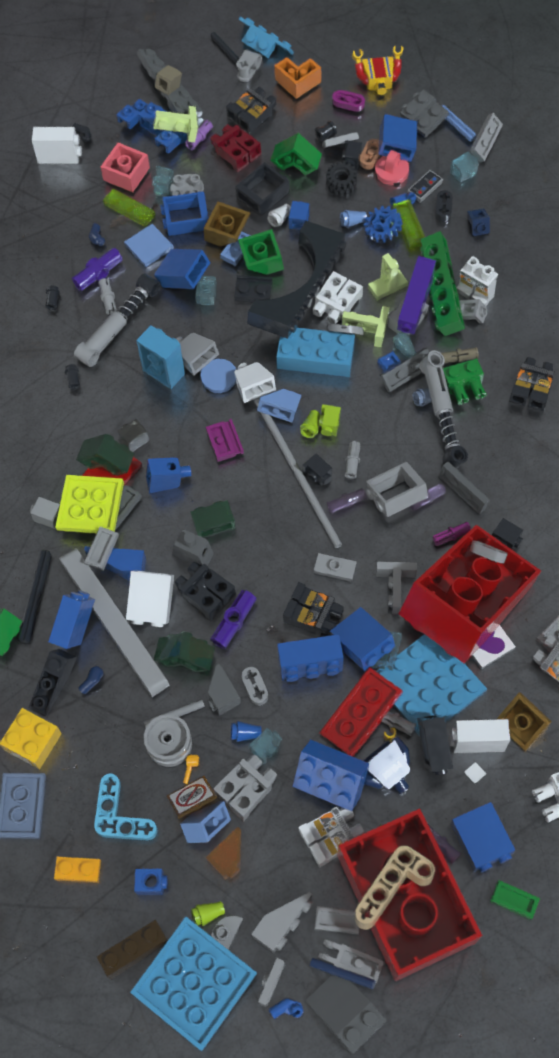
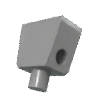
M191 333L185 339L182 337L176 338L181 346L183 364L192 375L197 374L219 355L213 340L196 333Z

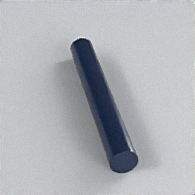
M315 958L311 959L310 967L370 989L375 987L376 980Z

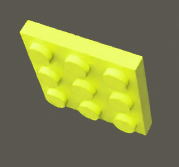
M66 475L55 526L56 529L59 531L97 533L99 527H103L115 532L124 486L123 479Z

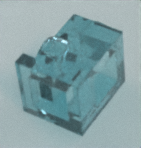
M156 166L157 175L152 180L153 192L157 195L169 196L170 185L174 177L173 169Z
M202 276L200 278L195 295L197 304L214 305L217 291L216 277Z
M267 728L249 744L250 751L260 758L262 764L265 765L267 757H272L278 752L279 743L282 741V738L276 731L271 732Z

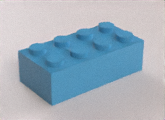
M297 328L295 333H291L288 339L280 336L277 352V369L350 377L355 334Z

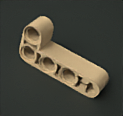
M408 846L398 847L357 906L355 911L356 925L366 930L372 928L406 877L420 886L429 885L435 872L433 863ZM405 855L410 861L408 863H401L398 857ZM424 868L429 871V875L423 877L417 871ZM394 874L398 880L389 882L385 876ZM374 893H382L385 899L376 901L372 895ZM370 905V907L372 908L370 911V917H366L363 920L361 918L362 914L365 915L368 912Z

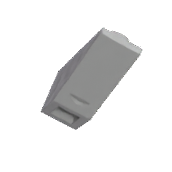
M308 892L266 914L251 934L252 938L272 953H275L277 949L281 951L288 940L285 938L290 930L294 932L299 925L300 920L298 918L301 913H307L312 906V893Z

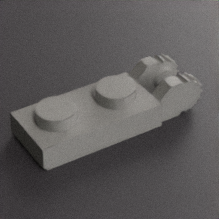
M324 939L323 945L325 947L339 951L336 959L328 954L319 953V959L336 967L376 980L377 983L384 961L344 944L339 945Z

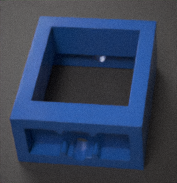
M204 191L163 197L164 204L160 205L162 215L166 216L163 219L164 229H168L169 236L204 231V227L209 219ZM199 207L201 218L171 222L169 211Z

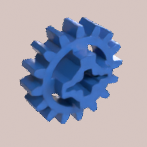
M381 206L380 210L374 208L375 212H369L370 217H365L366 223H364L366 234L369 235L371 240L375 238L376 242L382 239L384 243L387 238L391 241L392 236H398L397 231L402 230L401 225H403L401 215L397 213L395 208L391 211L390 206L387 209Z

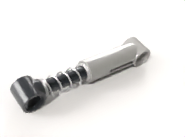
M145 273L142 274L136 282L134 294L129 296V300L124 301V305L119 307V311H113L86 342H82L77 346L74 357L89 367L94 366L99 359L100 353L127 324V317L133 314L132 311L138 308V304L143 299L156 296L160 290L161 283Z
M433 350L420 361L419 367L426 376L434 413L440 419L439 425L442 427L441 433L444 435L443 441L446 443L445 455L442 458L443 465L449 462L453 467L459 468L468 460V453L464 447L460 446L459 440H456L455 434L457 432H454L453 426L455 424H452L451 418L453 416L450 415L453 412V407L442 367L445 362L444 357L439 351Z

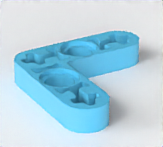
M115 774L104 775L100 781L94 824L98 835L106 838L146 841L155 838L158 831L154 821L143 818L117 817L120 781ZM110 779H112L116 784L111 787L112 795H103V793L108 794V787L105 783H109ZM105 800L113 801V808L109 811L102 809V803ZM105 821H107L109 826H115L114 822H117V833H114L113 828H106V831L103 832L99 826L103 825ZM127 822L130 823L132 830L128 834H123L120 831L121 825ZM136 823H139V828H146V825L149 824L153 831H149L148 835H145L144 831L137 830L138 835H135Z

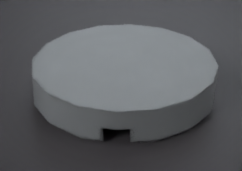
M328 324L327 331L355 335H363L364 329L358 326Z

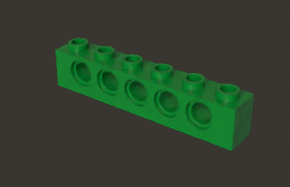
M439 231L421 239L422 246L420 251L423 257L436 260L429 296L434 304L432 305V311L437 319L435 320L436 329L441 331L444 336L465 329L447 240Z

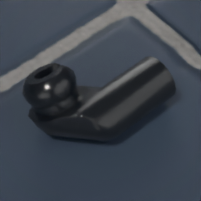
M77 123L73 124L72 127L75 128V132L80 133V138L84 142L91 139L92 135L89 127Z

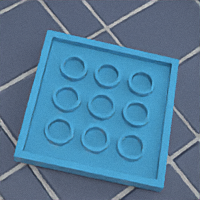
M425 634L376 671L403 690V693L393 706L404 719L417 724L414 727V731L419 736L417 718L438 714L444 716L446 724L487 690L466 664L456 657L447 654L440 645Z
M185 917L130 993L200 1051H203L253 981L257 972L196 923Z

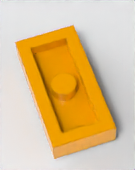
M57 857L54 879L99 883L101 860Z

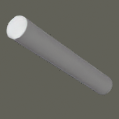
M201 699L161 715L171 714L180 717L205 706ZM151 718V719H148V720H146V721H143L144 724H145V727H146V726L151 722V720L154 719V718Z

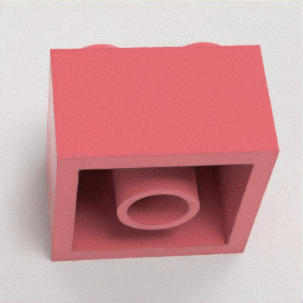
M121 143L116 144L101 165L104 181L130 192H134L150 169L148 154Z

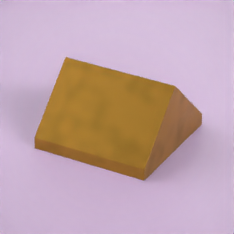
M521 692L515 696L496 719H508L510 737L525 751L548 729L552 722Z

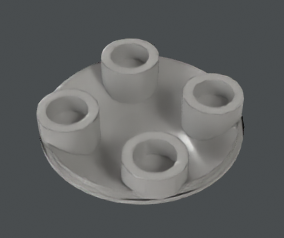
M198 174L175 175L170 185L171 196L204 191L203 182Z

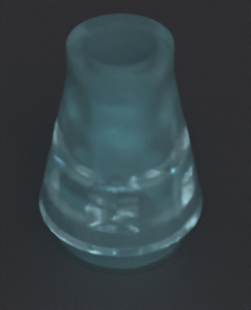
M401 332L392 339L393 345L407 358L417 353L409 334Z

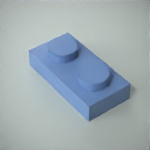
M242 231L238 239L251 235ZM238 240L228 244L220 254V259L234 266L243 257Z

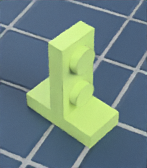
M189 106L187 114L156 111L154 129L185 132L188 134V142H195L198 131L196 107Z
M389 253L382 256L381 277L368 284V289L377 301L408 286V281L398 269L399 265L396 259H392Z
M382 306L380 318L344 311L342 325L362 327L364 332L374 333V346L382 347L390 307Z

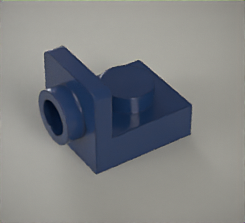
M485 209L467 211V218L472 225L473 236L489 234L490 217Z

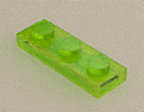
M112 189L103 199L104 205L144 227L155 216L154 210L115 189Z
M410 200L394 203L393 209L395 208L397 213L401 215L403 222L401 228L409 249L422 246L421 239L425 235Z

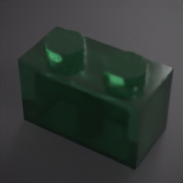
M228 500L217 501L210 506L197 507L194 511H190L196 534L200 537L206 538L236 528Z

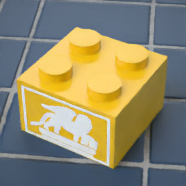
M22 708L1 740L0 746L4 751L40 770L62 733L56 725Z

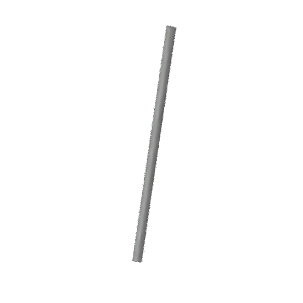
M260 397L253 399L257 407ZM260 412L334 547L339 548L342 545L271 415Z

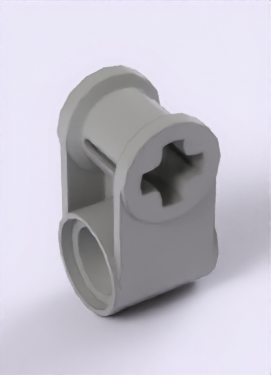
M249 50L243 52L241 58L236 63L239 70L237 74L238 80L247 82L252 78L262 63L261 54Z

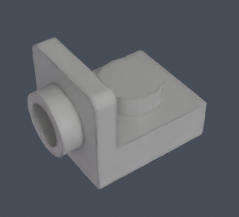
M480 299L460 300L463 320L476 319L479 324H483L487 316V307Z

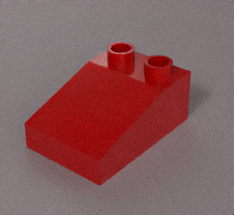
M475 525L413 583L398 614L411 623L415 630L423 632L440 645L447 654L456 657L465 664L530 590L541 570L481 527ZM472 541H479L506 552L505 562L498 563L471 552L469 549Z

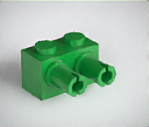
M478 359L443 368L449 395L454 393L458 405H462V401L464 404L469 401L465 390L470 388L476 400H479L480 397L481 399L486 397L487 393L482 386L484 372Z

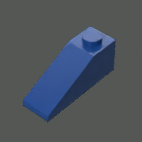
M85 546L86 555L90 550V547ZM113 548L105 568L130 581L131 571L145 570L146 556L144 550Z

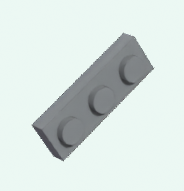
M494 113L488 114L470 149V152L479 163L485 161L503 126Z

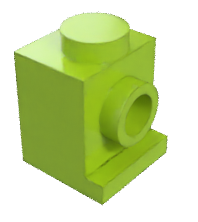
M322 404L319 426H322L321 433L323 435L337 436L341 407Z

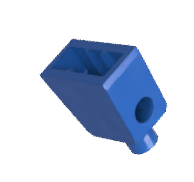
M176 457L152 458L147 461L146 481L149 493L178 488L181 478L191 477L190 465L180 466L179 460Z

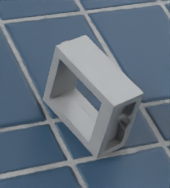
M408 462L366 481L368 488L366 494L368 498L374 500L377 509L380 512L383 511L387 517L428 498L426 483ZM404 481L411 488L388 500H385L380 494Z

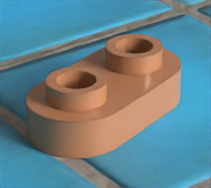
M371 139L366 143L359 161L362 168H374L377 160L380 158L381 155H378V139Z

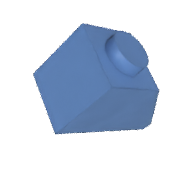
M282 389L262 396L259 400L257 411L292 423L301 394Z
M219 801L191 813L180 825L187 843L208 842L231 818L225 802Z

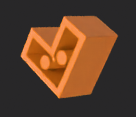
M288 57L274 65L275 80L296 99L321 83V67L311 58L299 66L294 64Z

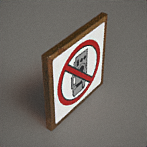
M205 776L167 795L179 819L192 811L195 812L202 809L203 805L218 798Z

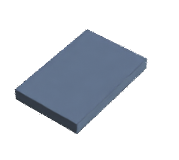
M3 773L0 794V838L40 839L46 783L45 773Z

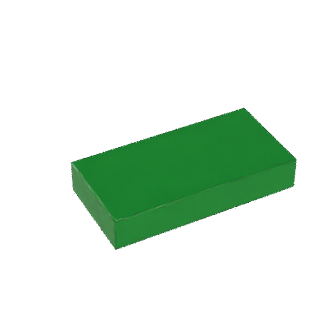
M498 880L490 902L532 920L540 898Z

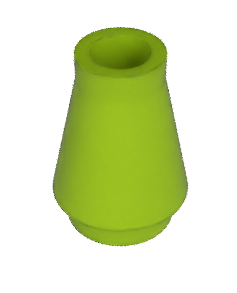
M311 410L300 426L301 434L306 438H313L318 434L320 413L317 410Z
M221 901L195 905V908L191 909L193 922L198 926H204L225 914Z

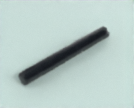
M41 550L39 553L18 640L23 643H29L51 557V553L48 550Z

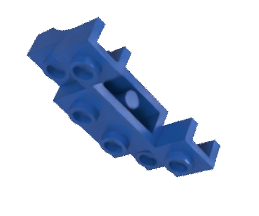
M139 99L132 106L127 104L117 114L118 122H127L130 130L139 122L142 128L157 136L155 138L156 146L159 147L162 144L166 147L168 154L179 144L185 143L188 140V134L185 132L154 129L156 111H167L152 102L147 104Z

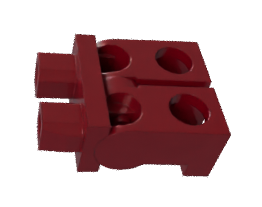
M227 124L223 127L222 136L218 134L211 136V144L215 147L216 154L232 164L233 169L237 173L249 165V162H253L262 155L261 143L244 130H241L238 125L232 127Z

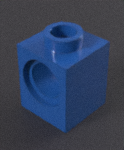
M292 201L289 214V229L301 230L304 223L309 219L310 203Z
M135 869L134 892L137 895H163V889H167L168 878L167 875H164L162 869ZM150 877L157 878V883L153 887L146 886V881Z

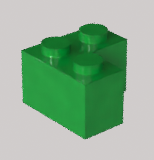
M297 133L275 145L270 161L282 171L294 165L304 175H307L317 170L322 153L301 134Z

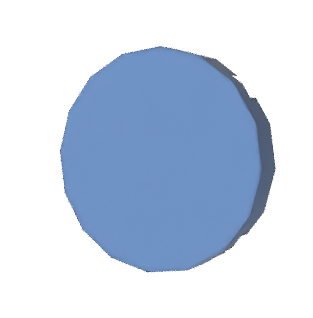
M225 359L212 360L201 370L203 386L213 393L228 392L236 384L235 366Z

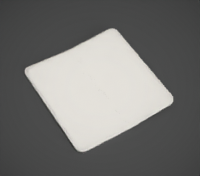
M476 762L464 772L474 783L486 775V772Z

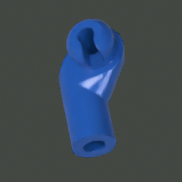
M411 192L391 197L390 204L392 206L398 204L412 205L415 203L416 195Z
M284 998L268 1009L274 1019L283 1013L295 1018L303 1014L302 1004L289 998Z

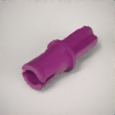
M466 521L453 528L450 526L448 530L433 535L434 544L439 546L449 541H456L457 538L466 535L471 530L470 524Z

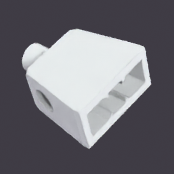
M258 362L250 365L241 363L238 366V370L234 372L236 384L244 403L276 391L273 374Z

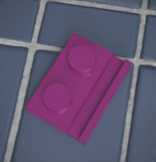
M232 419L206 427V432L218 462L235 457L240 453L244 454Z

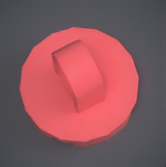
M391 150L388 156H382L376 162L375 173L377 179L387 185H394L397 182L403 183L409 174V163L405 160H400V153Z

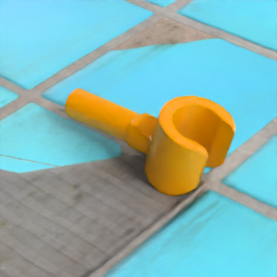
M189 755L186 759L187 767L183 780L184 784H188L192 767L199 766L198 755Z

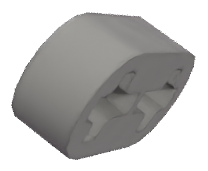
M473 540L469 549L475 554L498 563H504L507 557L506 552L479 541Z
M247 667L242 672V682L251 702L254 705L261 706L268 700L267 688L259 671L254 667ZM249 673L252 676L256 675L254 677L255 684H252L251 680L247 679ZM256 688H258L260 694L264 693L260 700L258 697H255Z

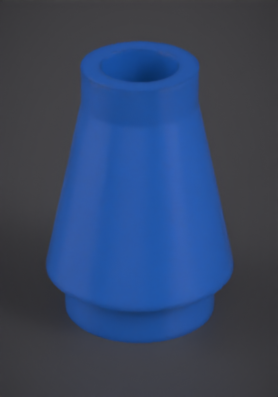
M239 721L231 723V740L240 742L261 738V726Z

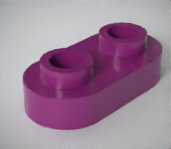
M337 90L333 93L332 102L336 107L351 111H361L365 107V98L360 94L345 90Z

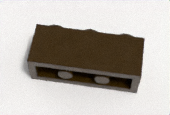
M155 919L96 957L106 976L111 980L162 948L168 940Z

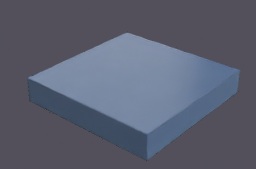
M153 224L124 241L125 246L145 268L169 253L171 249H174L173 245Z

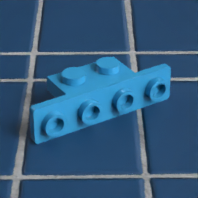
M248 17L246 19L239 18L249 28L242 39L244 44L266 58L270 57L276 45L293 55L294 51L288 42L284 40L280 42L278 36L273 33L269 35L266 33L267 30L261 25L256 27L254 25L255 22Z

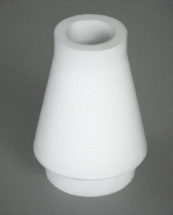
M284 204L270 211L267 217L268 222L273 227L281 226L290 214L291 206Z

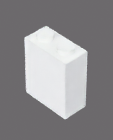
M33 127L32 143L38 164L79 163V157H82V147L79 146V135L76 134L74 127Z
M137 570L131 571L126 620H132V624L143 625L144 622H151V626L163 627V624L169 623L174 575Z
M508 719L456 721L454 728H451V734H449L450 747H453L454 753L505 752L510 742Z

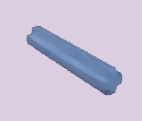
M442 105L449 112L445 119L466 139L472 142L477 136L475 132L445 105Z

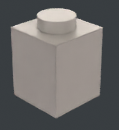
M39 497L30 509L34 522L55 529L60 504Z

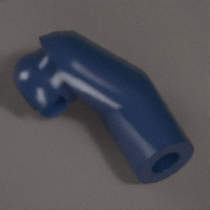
M93 223L89 233V240L95 245L103 246L105 238L99 234L101 226Z
M94 666L89 670L86 680L78 687L81 693L86 694L100 681L104 674L102 668Z

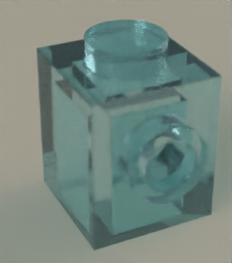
M467 151L452 160L450 173L462 183L477 174L479 162L475 156H472Z

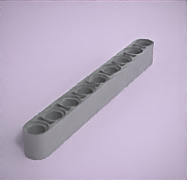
M74 548L59 557L60 562L80 591L89 593V597L95 599L92 610L151 697L168 688L170 685L89 565L84 563L85 560L78 549Z

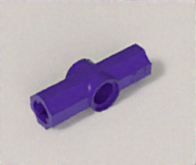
M111 248L101 257L91 258L87 262L86 268L72 277V282L79 290H84L94 281L106 278L109 270L123 261V258L116 248Z
M241 590L232 606L225 611L223 620L210 638V641L219 648L226 649L237 630H240L244 619L257 600L252 593L247 590ZM231 617H238V618H239V619H238L237 621H235V622L229 621V619H230Z

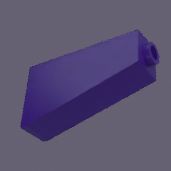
M418 256L398 318L397 330L415 335L433 283L436 260Z

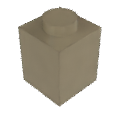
M167 65L157 73L155 88L170 95L180 87L182 72Z

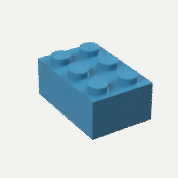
M150 325L136 340L142 369L172 389L185 375L180 343L177 339L167 336L161 329H156Z

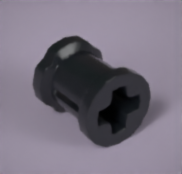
M328 121L326 125L320 128H315V135L320 142H323L325 138L331 135L335 136L337 134V129L332 121Z

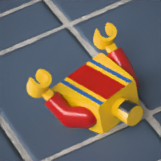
M394 46L393 54L395 59H393V56L362 59V62L363 51L359 49L360 56H356L355 51H353L352 59L356 61L357 78L364 85H367L368 90H377L379 95H384L387 89L392 88V83L396 82L401 73L402 59H400V56L403 53V47L401 46V52L397 53Z

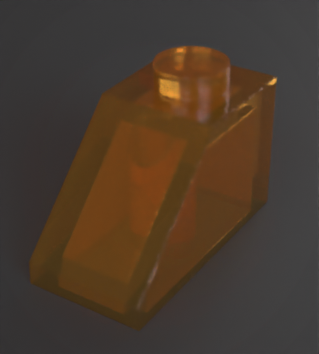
M239 827L206 857L207 862L224 880L228 877L232 879L240 871L242 832Z

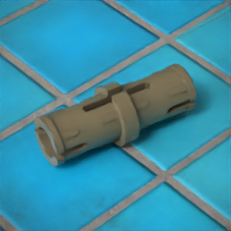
M477 347L464 350L458 348L456 351L441 352L445 360L444 363H462L465 360L479 359Z

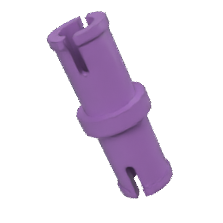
M204 120L198 128L195 142L186 141V146L190 150H194L200 141H204L207 133L213 128L212 123Z

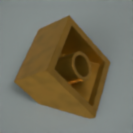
M218 201L204 227V241L218 246L237 242L250 216V212Z

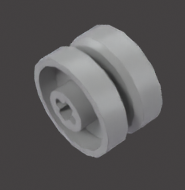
M171 714L160 715L152 719L146 726L144 744L151 759L158 765L165 767L177 766L183 763L190 755L193 746L192 737L186 722L180 717Z

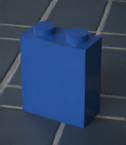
M384 114L380 125L378 155L388 156L389 152L393 150L400 153V160L411 162L416 151L417 121Z
M171 249L154 276L163 288L194 289L211 262L203 250Z
M78 591L63 595L48 641L49 643L65 649L81 645L95 602L94 598L89 597V593Z
M362 607L358 608L330 631L331 636L339 634L342 651L364 671L370 666L375 665L377 660L391 652L395 647L392 634Z
M491 802L452 819L450 825L473 872L480 870L482 873L493 867L492 864L497 861L502 864L512 859L511 855L515 852V848Z

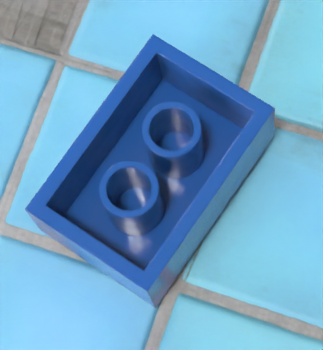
M339 634L277 644L282 680L293 682L302 677L313 679L322 674L332 676L343 671V653Z
M310 740L301 751L293 787L352 811L361 797L370 763Z

